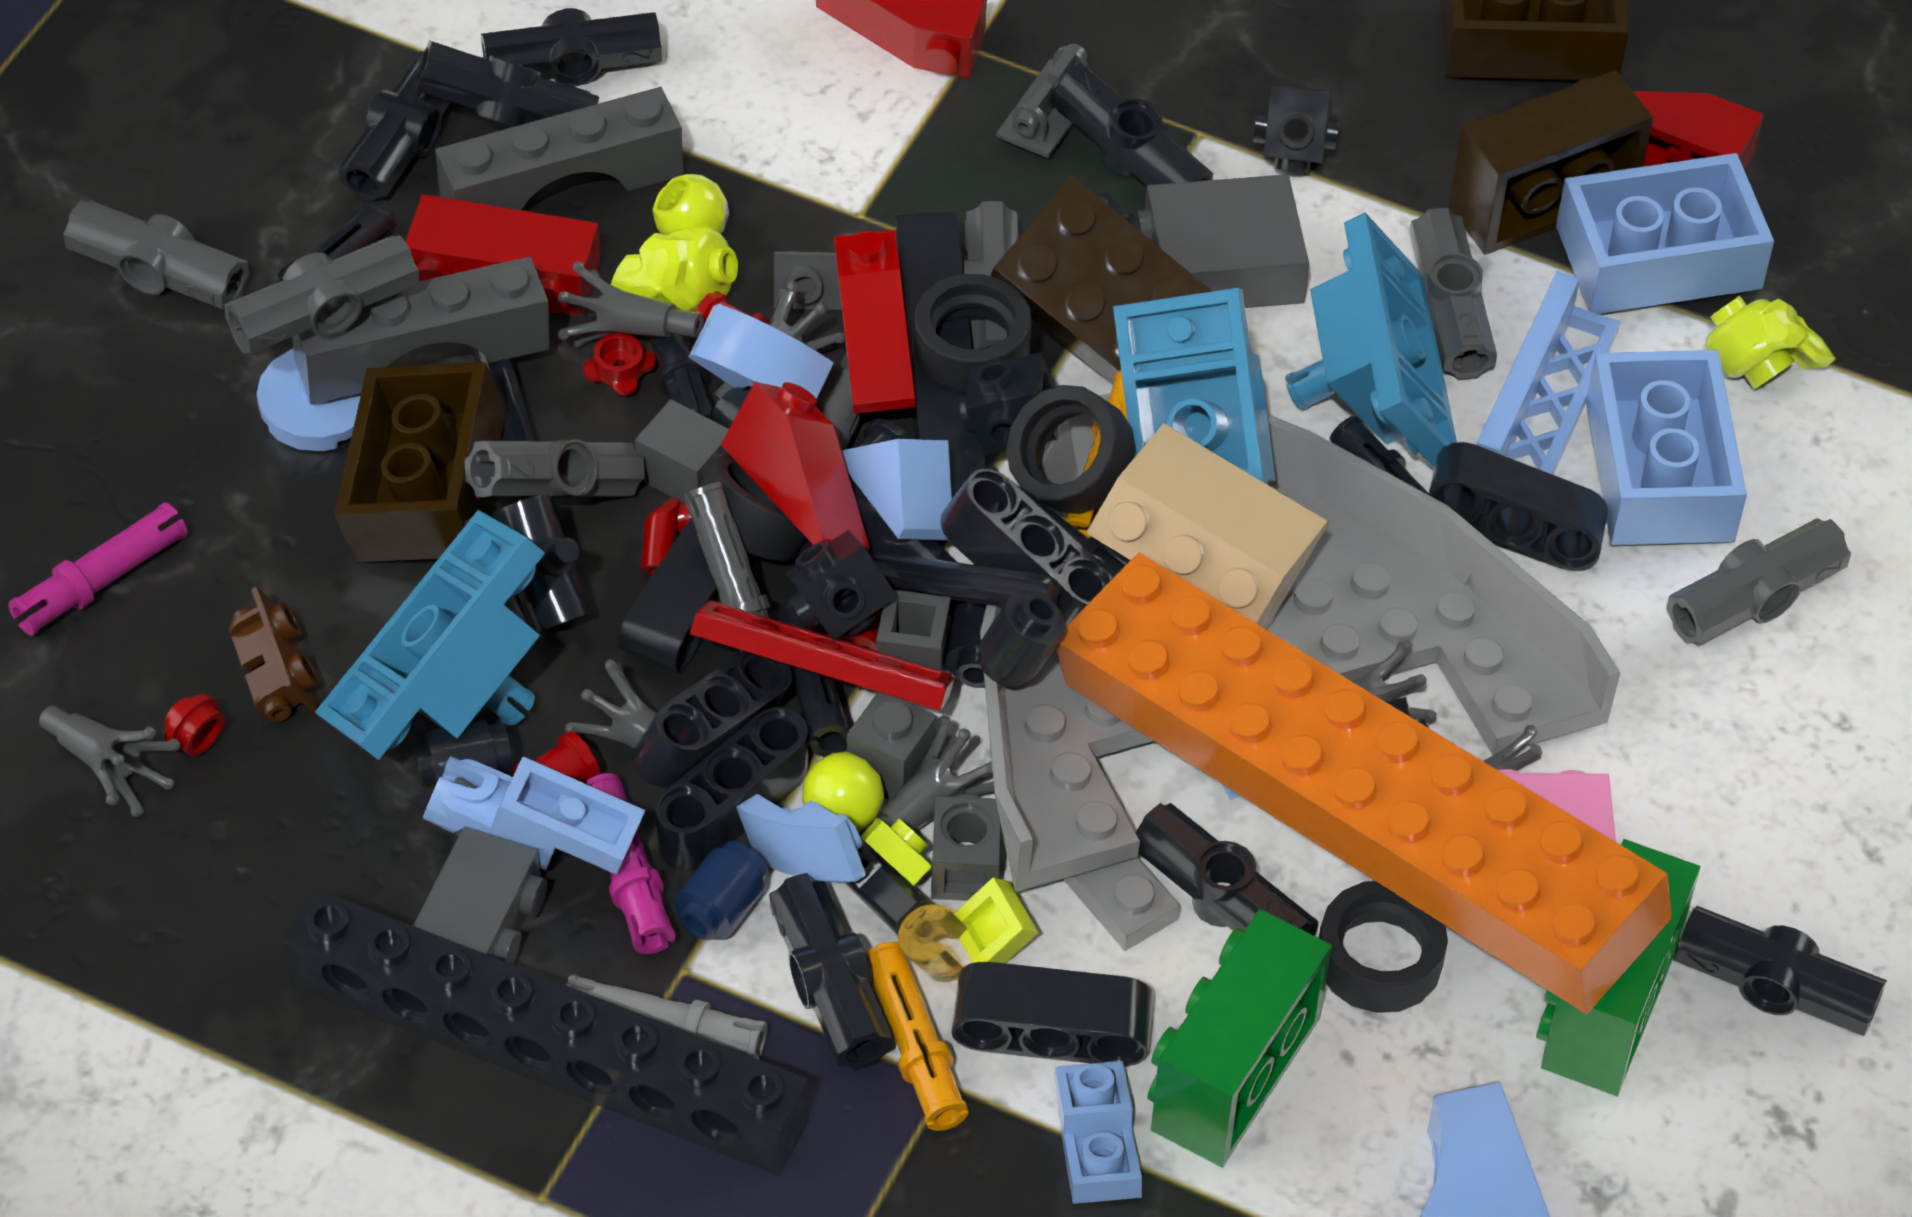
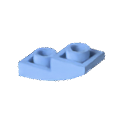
M721 304L713 306L689 355L690 359L733 388L752 387L754 382L781 387L784 382H790L808 390L816 399L834 362L784 332Z
M759 794L736 806L752 849L762 857L768 867L793 876L808 873L815 880L856 882L866 875L857 852L862 846L860 836L853 823L844 814L836 815L812 800L797 810L792 811L788 807H778Z
M1123 1061L1055 1067L1059 1118L1073 1204L1142 1198V1175L1132 1131L1133 1109Z

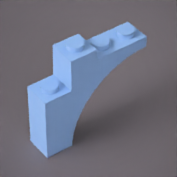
M1501 1082L1434 1095L1427 1130L1432 1145L1434 1184L1429 1200L1420 1217H1550Z

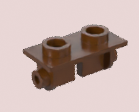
M256 586L251 591L257 607L254 609L243 608L236 611L232 616L233 622L229 627L240 663L247 671L263 662L266 663L245 675L256 710L260 715L266 716V719L270 722L285 720L290 716L291 708L300 703H303L317 715L315 711L318 709L319 704L313 687L319 684V678L312 663L299 650L295 638L302 634L300 625L291 609L284 602L276 605Z

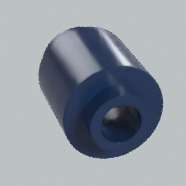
M728 841L722 848L712 849L674 899L676 910L679 913V921L685 930L702 940L727 939L765 889L764 879L768 874V868L762 857L749 846L737 841Z

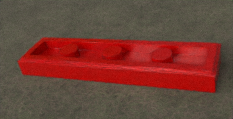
M712 600L695 613L690 631L691 635L936 710H941L949 699L955 679L952 673L840 639L833 641L830 636Z

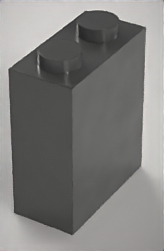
M1289 174L1147 185L1145 210L1136 211L1135 214L1140 232L1212 291L1232 288L1243 289L1245 308L1302 304L1305 302L1309 260Z

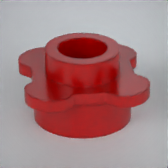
M623 333L610 334L601 338L595 345L594 359L587 360L583 364V376L589 382L600 381L604 383L607 387L612 388L617 395H630L637 390V381L643 373L654 369L655 356L651 351L642 349L640 342L631 335Z

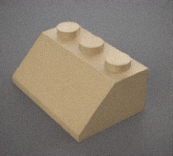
M1163 423L1118 477L1086 533L1130 560L1140 552L1267 629L1330 521Z

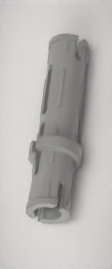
M573 974L568 978V984H565L759 1060V1056H762L768 1029L767 1023L764 1021L740 1018L711 1010V1005L708 1002L694 1000L692 1004L675 1002L643 992L594 982V980Z

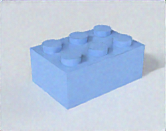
M1737 153L1565 178L1556 228L1575 277L1580 278L1579 287L1589 311L1601 314L1763 289L1774 239Z
M1718 350L1595 353L1586 405L1602 496L1608 508L1607 525L1611 545L1735 542L1747 493Z

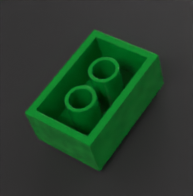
M1623 839L1621 843L1623 847L1668 874L1672 919L1587 1015L1547 990L1544 1002L1548 1004L1536 1034L1537 1039L1547 1042L1541 1069L1617 1097L1675 957L1701 866L1627 839Z
M1261 909L1258 910L1245 931L1237 927L1231 932L1220 953V968L1212 980L1202 977L1198 981L1185 1008V1013L1188 1014L1178 1030L1171 1026L1168 1027L1154 1049L1151 1063L1158 1068L1147 1095V1099L1154 1103L1151 1122L1152 1132L1221 1168L1224 1167L1320 1020L1332 949L1331 944Z

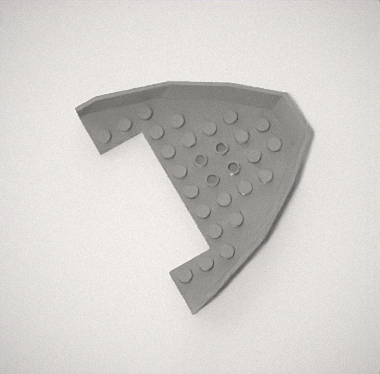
M1110 393L1099 396L1108 401ZM1084 414L1069 418L1058 426L1057 439L1047 441L1044 448L1042 466L1044 475L1048 480L1055 484H1064L1075 480L1082 474L1094 441V437L1091 434L1093 418ZM1267 414L1276 481H1270L1268 485L1330 522L1266 630L1350 681L1365 676L1384 662L1396 650V645L1400 641L1409 640L1413 644L1412 649L1385 676L1437 662L1492 755L1500 752L1520 737L1527 725H1534L1537 729V735L1525 746L1608 723L1621 672L1592 627L1448 505L1319 435ZM1045 504L1049 509H1051L1061 518H1063L1064 520L1066 519L1068 514L1067 512H1058L1055 509L1048 506L1047 504ZM1105 544L1102 548L1123 564L1127 565L1130 559ZM986 606L980 631L981 639L1002 607ZM1056 647L1038 674L1021 685L1014 687L1003 686L991 680L984 673L994 792L1015 892L1137 858L1140 840L1095 757L1154 740L1068 687L1064 681Z

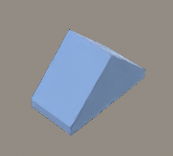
M894 439L842 451L848 474L898 539L948 540L943 534L940 525L941 514L952 500L948 440Z

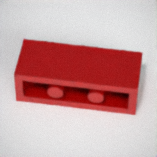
M424 194L421 196L405 241L418 268L419 281L531 256L548 299L549 313L584 316L586 307L560 302L558 295L560 292L567 291L569 294L589 298L593 285L577 274L573 269V265L575 262H582L586 270L594 269L597 272L600 266L598 223Z

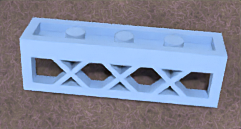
M1559 271L1556 272L1476 443L1480 447L1511 459L1530 455L1537 469L1553 475L1586 405L1595 353L1610 352L1620 325L1618 320L1576 307L1575 301L1580 278ZM1569 326L1599 336L1600 338L1597 344L1573 350L1564 335ZM1569 369L1578 386L1554 393L1545 376ZM1537 393H1538L1539 396H1540V398L1535 399V397H1536V395H1537ZM1550 412L1559 428L1534 437L1525 419ZM1517 436L1519 437V439H1520L1521 441L1515 442L1516 439H1517ZM1549 449L1547 454L1545 455L1543 450Z

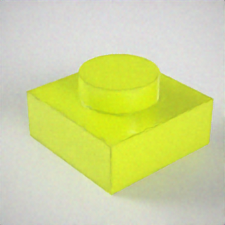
M877 818L860 836L913 886L931 868V865L920 856L928 844L901 819H898L889 827L881 819Z
M995 877L989 880L948 918L972 963H1006L1039 933L1010 882Z

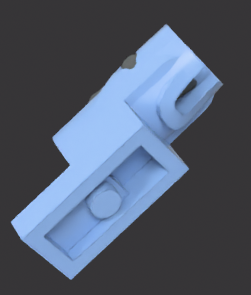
M450 756L445 766L444 774L439 778L431 795L423 819L453 834L455 832L458 837L463 827L466 826L536 848L539 851L540 868L543 870L547 869L557 848L617 875L645 810L526 757H522L514 776L511 777L470 759L459 760Z

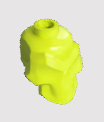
M694 228L679 229L667 235L654 233L639 249L640 254L625 256L616 269L611 285L624 292L673 303L678 310L695 312L707 294L714 293L715 291H719L724 295L728 294L732 282L737 277L738 261L735 252L717 230Z
M1739 296L1710 316L1717 327L1706 337L1705 345L1707 350H1718L1723 372L1731 378H1738L1744 375L1754 390L1794 362L1803 369L1828 367L1836 360L1823 339L1806 325L1804 319L1797 315L1791 305L1780 299L1772 302L1766 299H1757L1746 305L1741 296Z

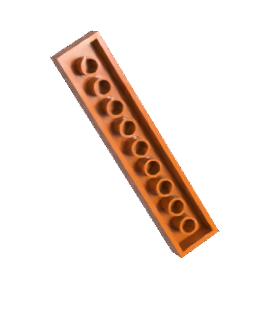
M1140 552L1066 626L1065 633L1056 646L1064 681L1068 687L1586 1015L1672 919L1668 874Z

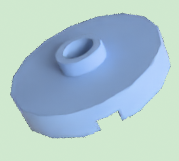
M293 349L274 359L260 376L257 390L258 409L261 418L268 425L269 432L278 441L298 450L327 451L338 448V442L347 440L352 436L361 393L310 405L294 360Z

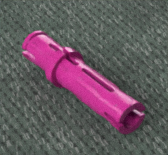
M166 502L160 504L157 509L102 545L86 553L72 563L68 560L61 562L52 569L53 576L21 596L11 599L8 605L12 617L16 619L37 606L39 608L37 612L18 624L26 634L33 636L38 633L39 629L72 607L78 610L83 609L93 602L94 593L108 586L114 580L174 542L184 539L187 536V528L183 519L178 520L163 531H159V526L178 514L176 509Z
M604 773L587 780L589 786L627 802L623 783L619 776L612 773ZM637 828L617 875L610 872L612 882L609 886V893L614 905L622 909L629 927L628 930L634 949L641 954H654L669 947L668 941L673 942L675 940V931L662 902L661 895L664 885L661 876L657 870L651 868Z

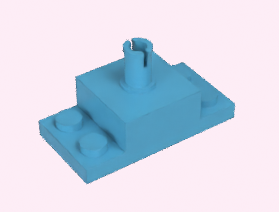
M1364 212L1344 222L1349 248L1343 251V257L1348 271L1310 289L1323 359L1299 371L1287 374L1285 380L1289 384L1286 386L1293 402L1301 410L1308 409L1310 405L1337 393L1387 445L1403 438L1412 454L1415 456L1422 454L1435 468L1438 453L1443 447L1457 442L1424 276Z
M1232 288L1113 306L1127 418L1133 429L1136 447L1134 458L1165 423L1266 484L1270 481H1276L1260 355L1250 351L1243 289Z
M478 510L315 713L378 760L386 750L394 748L405 738L411 727V719L417 712L456 738L461 735L484 705L500 717L504 724L508 726L517 724L525 716L507 702V698H511L514 702L521 704L530 711L535 695L509 674L540 635L504 604L511 595L519 593L529 584L535 574V565L545 553L524 535Z

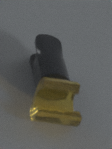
M860 837L862 846L857 852L864 870L872 862L877 866L859 884L857 882L843 883L898 936L899 946L903 953L928 977L939 982L957 980L963 967L938 942L945 938L959 939L967 930V927L949 909L942 905L930 904L896 869Z

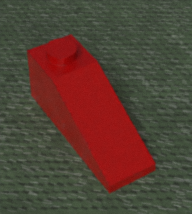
M816 0V7L913 68L964 78L971 77L986 30L987 0Z
M1633 91L1653 116L1643 167L1737 153L1744 171L1746 170L1755 154L1764 114L1709 93Z
M895 230L864 231L857 234L834 236L853 412L858 414L916 407Z
M754 382L721 446L813 545L821 541L830 543L849 529L868 551L870 546L834 425L815 406L817 402L815 396L803 387L790 382H784L781 387Z

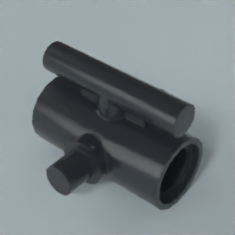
M549 493L519 501L493 512V519L524 535L545 553L535 565V574L529 584L519 593L511 595L504 605L529 626L522 604H525L534 631L538 634L559 628L593 614L574 563L579 557V546L573 539L565 538ZM470 519L464 522L465 526L470 521Z

